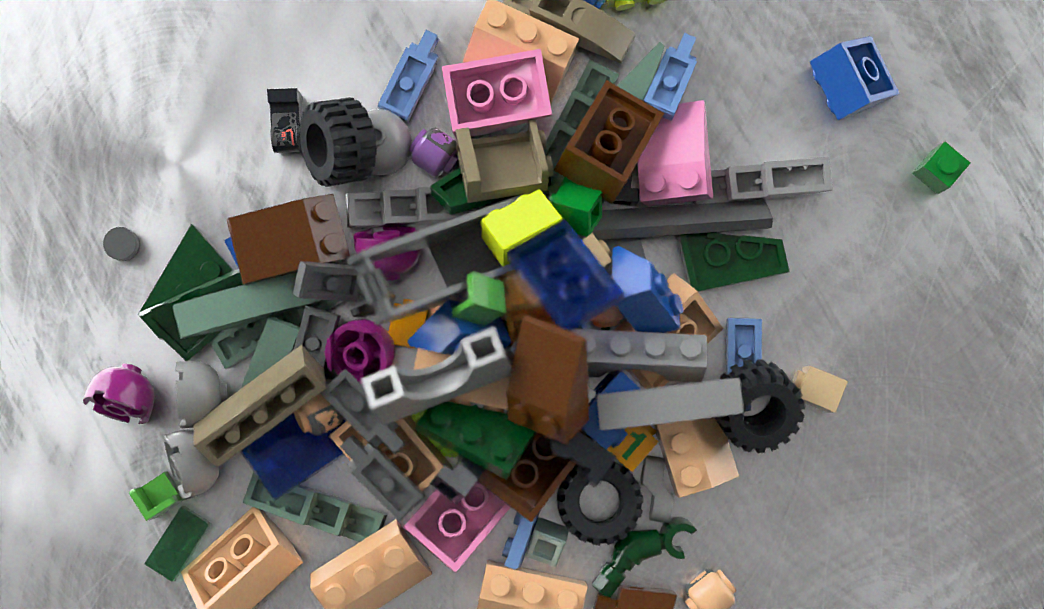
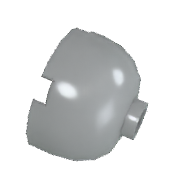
M369 110L367 112L373 124L377 147L376 163L371 175H390L396 173L405 166L411 155L409 149L412 144V138L409 128L399 116L388 110Z
M176 362V371H183L179 372V380L176 381L178 419H181L179 426L180 429L193 428L194 423L203 419L221 402L228 399L227 382H220L217 371L203 362Z
M193 430L176 431L164 435L167 441L164 442L172 475L176 477L177 481L181 480L182 485L177 486L181 498L186 500L208 491L215 484L218 477V467L213 465L194 447Z

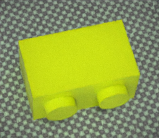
M539 189L531 194L520 196L514 203L502 209H495L487 214L485 218L481 219L482 239L500 264L506 266L560 238L562 217Z

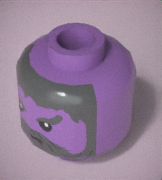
M431 128L428 131L425 129L421 130L409 149L412 152V162L433 177L442 175L444 171L450 174L459 162L456 155V140L438 128Z

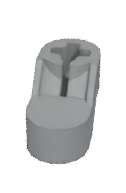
M647 455L643 461L640 480L641 485H645L652 493L649 520L669 524L672 516L674 494L669 493L662 485L665 458Z

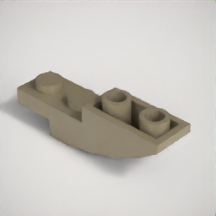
M584 0L503 1V4L579 38V47L618 63H622L636 37V34L628 27Z

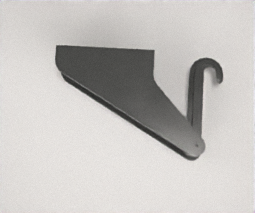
M542 191L549 200L551 197L549 191ZM517 196L374 246L349 257L347 263L349 267H356L360 276L357 278V281L367 301L366 304L353 308L350 311L353 317L358 318L377 314L378 316L374 318L376 326H380L441 306L447 299L464 302L469 299L467 276L472 272L505 283L537 268V264L540 262L558 258L559 255L573 247L574 243H549L511 264L502 266L482 239L481 219L485 218L487 214L495 209H502L514 203L520 197ZM421 248H429L447 288L394 308L392 302L396 299V295L388 286L381 269H376L373 262Z

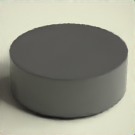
M115 227L106 233L103 239V248L109 257L118 261H126L133 258L138 252L139 239L133 231L124 227Z

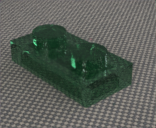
M181 506L144 564L171 582L176 581L212 523L188 507Z

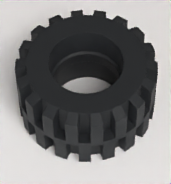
M349 97L313 102L306 106L300 123V143L306 166L314 180H317L318 184L325 187L366 180L372 174L373 167H375L377 147L372 121L365 107H362L361 102Z
M757 359L754 364L751 360H745L741 367L737 364L730 367L732 372L728 375L724 372L719 378H740L744 412L753 400L761 396H771L766 408L758 414L744 416V413L714 417L727 438L737 448L741 446L744 451L750 453L753 449L757 453H765L766 448L774 451L779 449V443L787 444L791 440L789 438L791 433L797 434L800 429L797 423L804 420L805 415L801 410L805 409V402L801 398L803 396L801 391L787 374L772 362L767 364L765 360Z
M613 461L601 481L608 482L615 487L619 494V507L611 518L604 521H594L586 517L580 508L581 492L588 485L583 480L587 471L576 465L560 484L559 491L557 492L559 515L567 530L579 540L585 543H592V545H611L618 539L623 540L627 537V533L630 530L634 531L638 518L642 516L643 510H641L644 501L639 482L627 468Z

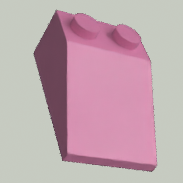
M541 49L442 66L451 127L455 138V129L469 127L470 135L473 137L525 124L530 119L539 120L552 116Z
M704 100L679 103L672 121L662 117L638 160L640 202L648 207L713 199Z
M476 481L465 498L457 505L436 489L404 525L403 529L452 572L456 573L511 507L478 481Z

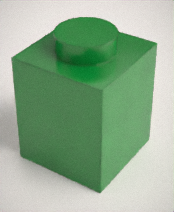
M943 142L932 149L912 174L936 194H939L949 189L971 162L947 142Z
M564 181L557 193L554 192L549 199V202L562 217V230L588 237L602 218V191Z

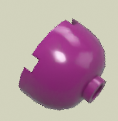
M409 226L383 227V231L373 233L372 228L359 231L353 235L355 253L417 232L416 228ZM421 249L377 260L373 263L376 269H381L386 281L400 279V273L409 271L417 263Z
M368 319L352 320L338 327L327 339L325 347L326 363L330 371L334 369L336 374L339 375L346 369L363 387V378L393 367L396 355L394 341L389 332L381 325L376 326L375 322Z
M124 363L121 367H109L97 373L87 387L83 403L87 405L91 401L94 403L93 411L108 418L129 423V416L140 418L138 424H145L149 422L153 411L155 392L153 385L147 377L141 374L142 370L139 367Z

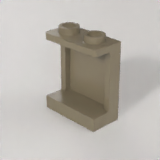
M535 119L528 120V130L525 132L471 140L469 127L455 129L457 155L468 203L528 194L539 189L541 191L548 190V177L553 176L554 173L551 156H545L544 150L547 147L544 130L538 131Z

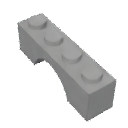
M495 327L462 339L458 349L449 358L436 365L417 370H406L393 366L363 378L362 382L370 408L384 426L508 377L511 374L512 368Z
M568 329L570 332L587 338L588 377L600 378L604 374L616 370L640 369L658 373L664 376L667 381L702 382L707 369V335Z

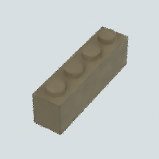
M300 345L215 407L203 419L194 423V447L213 465L219 467L324 391L327 386L323 367Z

